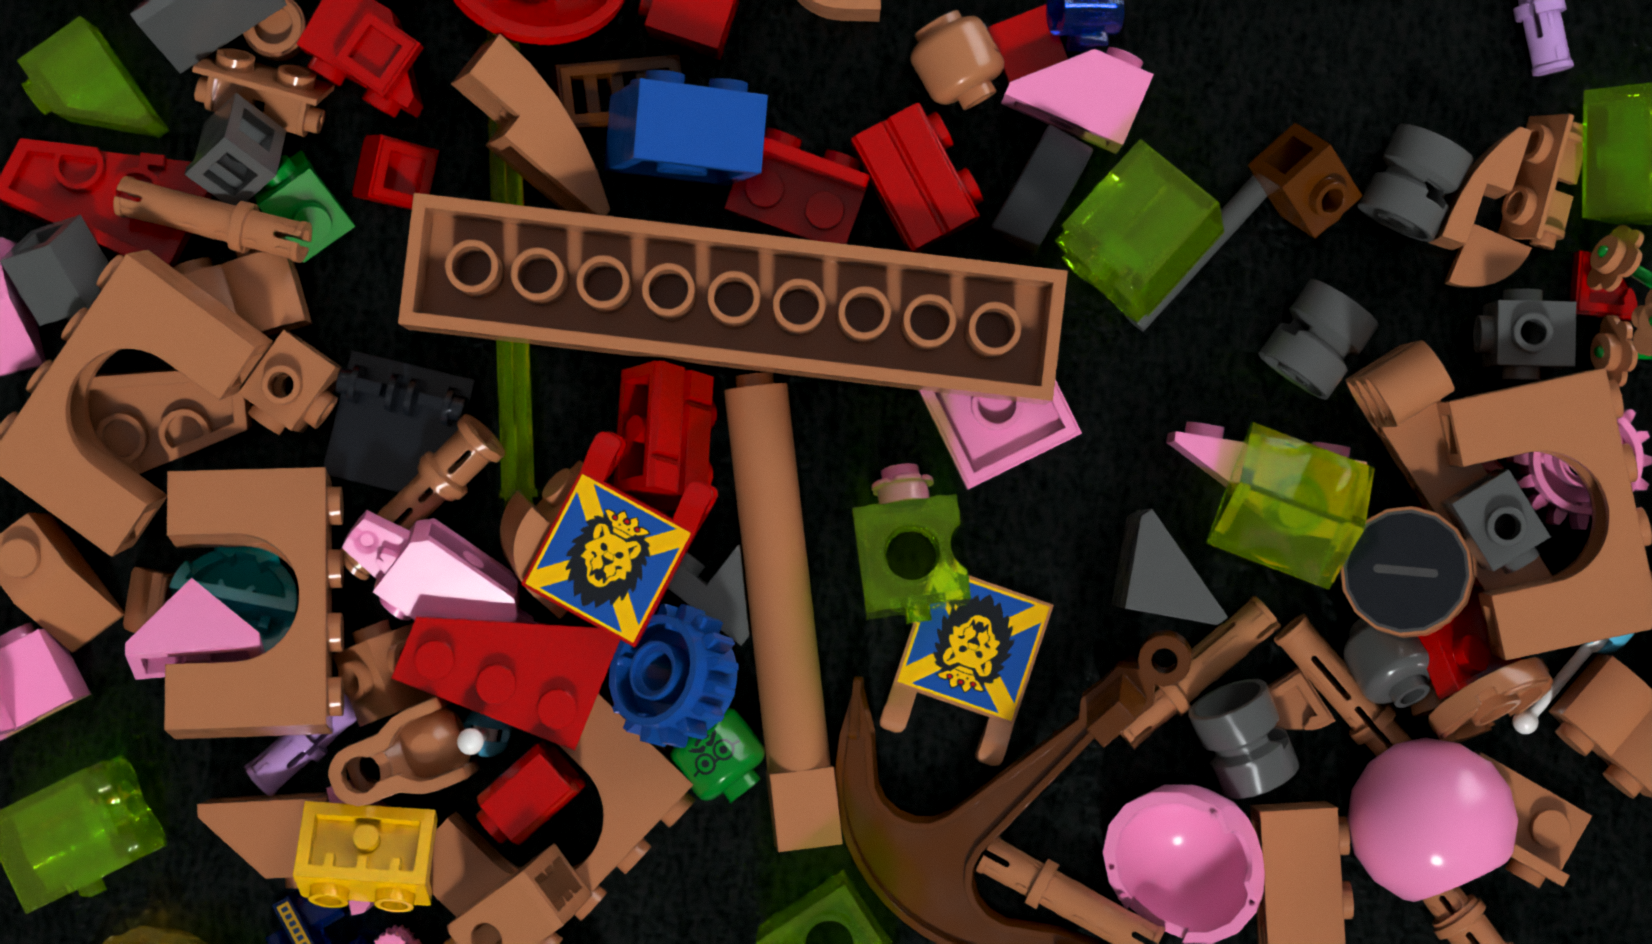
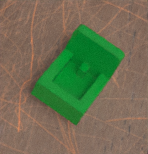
M303 151L297 152L290 158L287 155H281L277 175L254 195L256 203L263 213L311 223V242L289 236L284 238L309 248L305 259L302 261L303 263L355 227L350 215L315 172L310 160Z

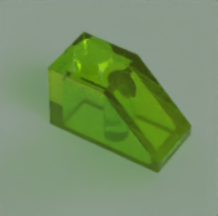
M81 16L17 60L29 77V79L22 83L25 92L45 115L53 111V113L72 123L153 137H161L169 131L99 29Z

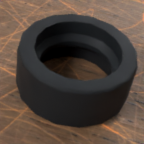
M1049 125L991 225L990 232L1033 255L1044 240L1092 155L1093 148L1053 125Z

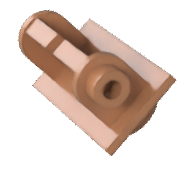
M233 48L218 49L217 52H213L193 66L192 72L208 76V78L204 76L199 78L194 95L196 101L204 103L206 110L216 112L229 98L237 93L253 106H255L256 100L265 102L263 113L286 129V132L305 137L308 132L320 133L324 123L325 110L315 106L334 91L335 84L316 79L317 74L314 71L296 65H281L278 68L259 64L255 62L256 58L253 54Z
M1574 115L1529 116L1526 129L1532 130L1512 192L1508 193L1503 201V217L1498 234L1510 239H1530L1529 245L1545 250H1554L1556 241L1564 239L1573 196L1555 190L1557 180L1569 185L1577 184L1586 148H1588L1590 142L1588 138L1584 137L1586 126L1573 122Z

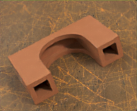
M149 250L127 253L124 257L117 255L109 262L97 280L96 285L102 291L89 309L86 307L80 309L65 326L61 338L67 343L54 362L51 359L45 361L30 378L26 391L32 395L19 413L16 411L12 412L0 424V476L111 557L134 546L167 498V494L113 456L97 437L89 414V393L93 379L102 364L121 349L142 350L166 361L216 399L222 400L239 393L274 342Z
M1606 368L1578 372L1436 403L1450 466L1464 467L1529 452H1540L1556 457L1570 466L1583 481L1591 500L1593 519L1589 538L1582 552L1568 567L1557 574L1543 579L1478 592L1491 656L1510 660L1651 630L1652 572L1649 569L1645 546L1651 545L1652 532L1645 510L1642 507L1636 508L1631 482H1635L1638 479L1637 463L1631 446L1628 443L1622 444L1617 418L1623 417L1624 414L1622 394L1617 382L1614 379L1608 380Z
M326 467L167 471V536L176 548L254 547L263 549L280 557L294 570L299 586V604L295 619L281 641L267 652L252 659L237 662L165 664L164 730L174 739L333 734V716L344 715L343 677H333V652H343L344 620L342 613H332V588H343L344 584L342 549H332V525H343L344 502L342 486L332 487V481Z
M600 688L575 751L559 745L591 777L599 791L603 805V826L599 841L587 858L572 867L592 893L587 902L574 914L580 921L607 894L599 885L616 866L626 874L651 848V845L643 837L660 820L670 828L696 800L687 792L693 784L672 763L670 753L662 746L640 741V735L626 732L623 729L626 719L621 714L613 712L612 706L614 702L612 697L602 688ZM457 812L448 817L436 829L429 881L433 891L432 894L456 917L520 868L504 858ZM554 932L538 944H560L563 938Z

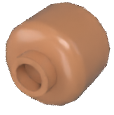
M955 10L927 24L914 35L918 44L911 52V63L934 102L948 105L959 101L963 110H967L997 92L991 81L1001 74L1005 61L980 18L976 16L962 17L960 12Z

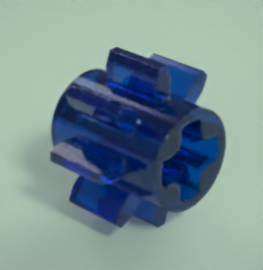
M1047 0L1046 18L1048 28L1054 36H1067V51H1090L1097 49L1098 46H1107L1109 44L1108 35H1117L1122 28L1124 1Z

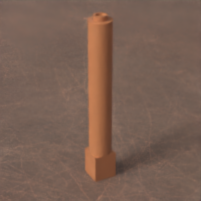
M770 372L735 376L737 388L724 390L767 762L766 778L774 846L778 852L840 845L843 844L834 766L831 765L788 385L787 383H774V375Z

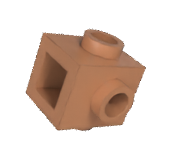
M283 330L238 394L253 404L248 414L274 433L280 435L285 427L291 431L304 433L309 425L315 429L318 428L335 407L338 397L333 395L332 392L336 388L338 375L342 367L296 334ZM292 379L293 390L287 396L286 386L288 382Z
M388 619L351 633L356 645L343 650V652L333 654V659L338 669V677H343L344 693L350 700L360 727L437 697L391 678L414 623L393 631Z

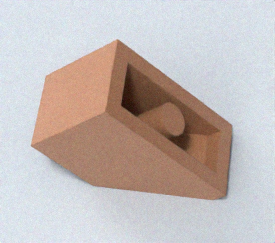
M27 513L0 533V585L14 604L72 653L78 651L125 615L123 609L50 513Z
M327 792L211 798L197 804L198 818L265 879L285 878V888L296 889L298 887L293 878V870L304 802H329Z

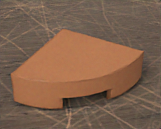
M1473 224L1466 245L1458 248L1444 284L1468 289L1483 287L1501 281L1523 264L1532 248L1477 224Z
M1296 666L1268 685V689L1279 712V721L1275 726L1288 730H1315L1336 721L1307 676L1299 667Z

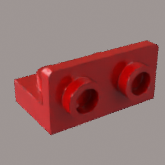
M766 128L762 172L733 184L724 207L725 211L800 239L847 244L870 181V175L859 171L862 162L849 155L829 149L826 150L823 158L800 150L802 140L780 130Z

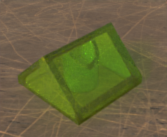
M1251 422L1206 544L1322 588L1330 589L1365 529L1375 468Z

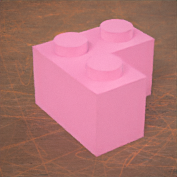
M27 623L0 636V741L91 695L69 650L45 629L35 631L32 623Z

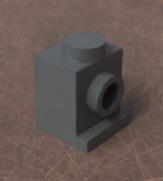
M235 93L204 122L195 159L186 167L184 175L224 203L237 205L240 201L248 202L277 175L287 130L239 94Z

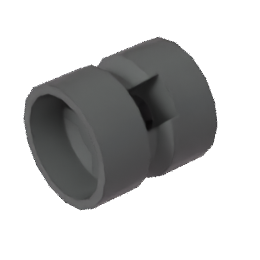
M1399 124L1382 155V159L1387 166L1386 171L1376 172L1372 175L1357 206L1366 216L1395 232L1420 241L1431 242L1434 240L1449 211V207L1444 200L1445 195L1455 194L1459 191L1474 160L1472 155L1464 148L1435 132L1411 124Z
M1310 279L1289 308L1293 317L1290 324H1278L1258 354L1262 360L1284 378L1304 391L1326 400L1348 371L1344 362L1346 355H1359L1379 324L1368 311L1342 292L1321 281Z
M1260 679L1235 681L1205 694L1190 707L1189 718L1201 746L1208 751H1214L1216 754L1209 762L1219 789L1225 797L1243 799L1266 793L1284 784L1299 769V760L1286 730L1275 726L1279 721V712L1266 682Z

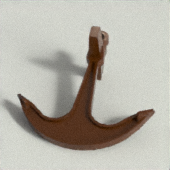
M1167 629L1155 631L1148 635L1141 645L1138 660L1130 654L1123 661H1119L1103 678L1083 692L1080 712L1076 717L952 809L935 816H915L900 810L885 796L878 781L875 728L864 689V678L854 676L852 696L839 735L835 781L840 824L846 845L857 868L870 888L899 919L922 936L937 944H1111L1110 942L1058 925L1008 918L996 912L979 895L974 879L975 864L981 853L1094 738L1105 747L1140 715L1154 705L1155 685L1163 687L1172 686L1186 677L1192 661L1191 646L1186 638L1178 632ZM1159 649H1170L1176 654L1178 661L1171 667H1161L1154 661L1153 654Z

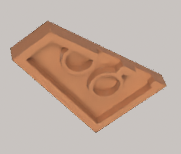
M176 369L96 374L90 388L89 414L97 437L113 456L138 474L181 458L252 427V417L248 414L251 409L250 401L240 394L218 400Z

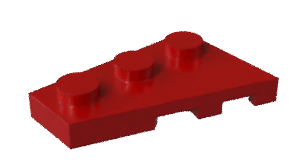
M24 138L19 139L0 175V203L48 225L81 215L101 249L116 256L122 255L123 257L127 253L149 250L172 268L177 265L193 233L129 217L117 216L113 208L114 196L136 202L141 201L140 198L132 197L128 193L116 190L119 182L124 176H131L136 180L211 199L212 194L184 175L186 167L191 163L189 161L167 159L165 155L142 152L140 156L100 151L98 147Z

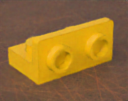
M305 801L293 870V878L301 896L308 898L315 905L328 908L345 907L348 905V900L374 902L377 908L390 912H408L413 910L414 905H431L433 891L429 880L438 821L436 811L431 809L373 805L354 806L343 803Z

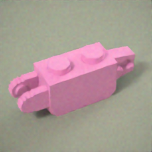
M366 510L350 529L344 540L342 548L376 578L373 593L379 596L383 607L399 619L409 621L411 619L415 620L417 616L540 624V621L535 622L533 616L519 608L521 588L517 575L435 518L417 520L410 530H407Z

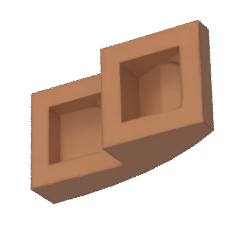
M1523 127L1516 128L1489 147L1472 164L1459 191L1451 194L1446 201L1449 211L1434 240L1428 243L1451 251L1467 244L1483 195L1498 199L1512 192L1532 130Z

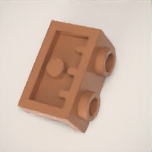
M1475 750L1474 753L1492 762L1511 789L1518 817L1514 851L1505 869L1537 888L1541 887L1545 878L1564 887L1570 875L1561 870L1592 815L1484 753Z

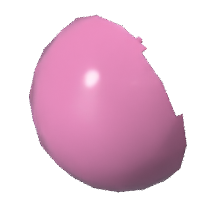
M1425 737L1394 744L1367 764L1351 790L1347 822L1354 854L1373 881L1403 900L1416 902L1456 888L1504 865L1514 851L1518 817L1511 789L1491 761H1487L1460 743Z
M1163 785L1126 803L1108 825L1103 857L1109 883L1118 896V900L1121 901L1126 909L1130 907L1143 918L1158 926L1165 927V932L1183 938L1182 943L1213 944L1239 933L1257 912L1264 892L1265 870L1263 853L1249 818L1234 801L1196 785Z

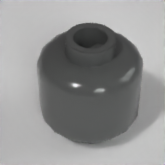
M1362 618L1358 619L1351 626L1348 633L1349 638L1344 645L1343 658L1362 694L1370 702L1377 704L1394 703L1396 707L1404 708L1419 702L1430 692L1428 684L1431 682L1427 671L1429 654L1418 637L1400 638L1377 631Z

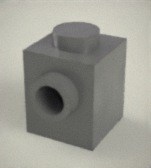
M81 215L31 230L0 260L17 288L20 297L27 304L39 326L64 318L69 322L83 307L89 309L102 291L96 285L97 280L104 268L109 264Z
M1495 469L1440 502L1482 569L1494 572L1502 568L1505 574L1517 571L1534 561L1540 555L1535 546L1551 537L1509 469Z

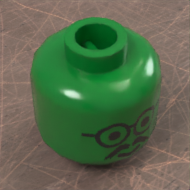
M728 708L721 722L718 721L711 729L707 730L706 738L701 740L688 736L685 748L673 746L670 752V760L693 784L691 789L701 800H713L724 794L732 803L761 780L754 769L762 762L765 756V748L740 714L733 708Z

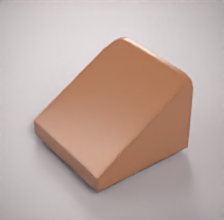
M144 567L133 568L123 620V627L126 630L136 633L172 597L169 585L175 572Z

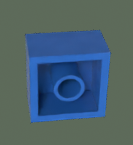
M646 71L645 79H633L629 85L610 95L604 172L729 186L761 174L768 95L747 92L748 83L741 80L715 78L709 80V87L684 84L685 75L679 72Z

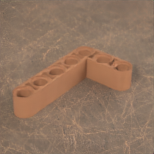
M1420 340L1402 344L1348 377L1346 383L1358 406L1421 505H1425L1428 511L1438 513L1455 527L1440 502L1485 476L1487 472L1481 463L1464 467L1450 466L1436 403L1442 402L1440 399L1452 393L1454 385L1439 358L1424 341ZM1472 554L1475 576L1474 584L1479 592L1552 576L1540 556L1519 570L1505 574L1502 568L1494 572L1482 569Z

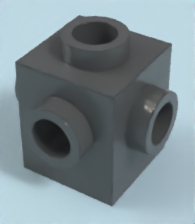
M1539 289L1503 290V300L1483 305V315H1477L1474 321L1473 348L1475 353L1482 354V369H1502L1501 380L1541 381V370H1561L1575 367L1576 302L1543 301V290Z

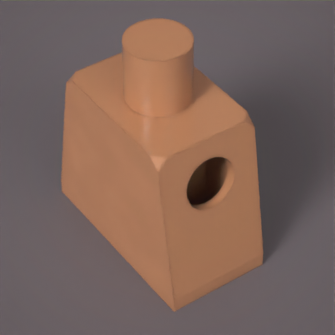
M553 843L472 903L447 925V929L451 938L443 944H538L564 926L587 902L592 893L555 843Z

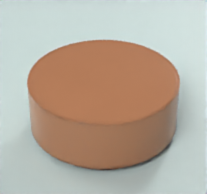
M285 0L287 3L285 7L243 33L248 45L262 57L273 61H283L296 56L302 51L296 43L309 21L302 8L293 0Z

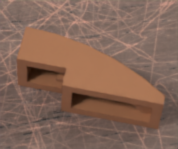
M501 34L481 45L451 85L500 126L485 146L560 210L606 216L610 211V207L599 173L581 134L559 98L532 64Z

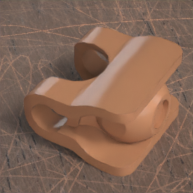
M435 697L408 708L392 717L377 734L347 746L338 752L330 763L328 778L335 795L346 804L363 806L397 793L426 794L435 792L467 779L479 771L481 767L477 758L469 760L470 755L464 754L458 748L457 738L465 730V727L459 715L446 707L453 702ZM371 757L380 768L379 781L370 778L365 771V758ZM346 768L356 789L347 780Z

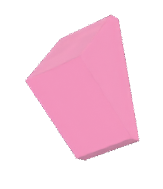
M192 578L125 643V656L135 680L165 677V664L237 662L252 659L265 653L260 633Z

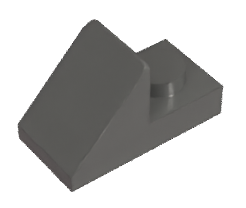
M738 545L709 583L699 577L705 566L690 553L686 552L668 589L691 607L703 610L705 615L719 619L723 623L721 631L730 638H733L739 645H742L751 634L742 546Z

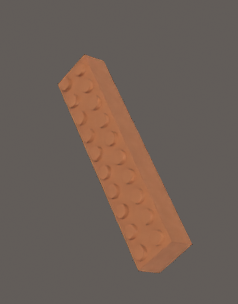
M414 193L398 324L408 330L1046 405L1053 401L1068 271Z

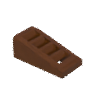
M679 55L555 65L548 71L547 81L548 86L559 98L578 131L587 132L608 128L609 111L601 112L597 85L598 79H607L610 102V95L624 88L623 76L632 75L633 79H645V74L648 70L682 72ZM581 82L585 114H575L571 83Z

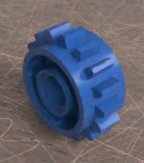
M661 604L658 614L653 615L637 647H633L620 640L610 664L609 688L614 702L612 706L613 712L621 714L626 719L623 726L626 732L640 735V741L662 747L670 745L685 748L688 736L703 740L707 737V730L711 729L718 721L721 722L723 720L724 714L735 695L737 670H739L732 650L735 644L734 640L719 633L723 625L719 619L707 616L705 611L681 604L679 608L668 604Z

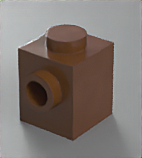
M1296 123L1290 126L1248 164L1251 172L1279 215L1314 239L1329 226L1336 223L1343 213L1362 197V194L1331 144Z

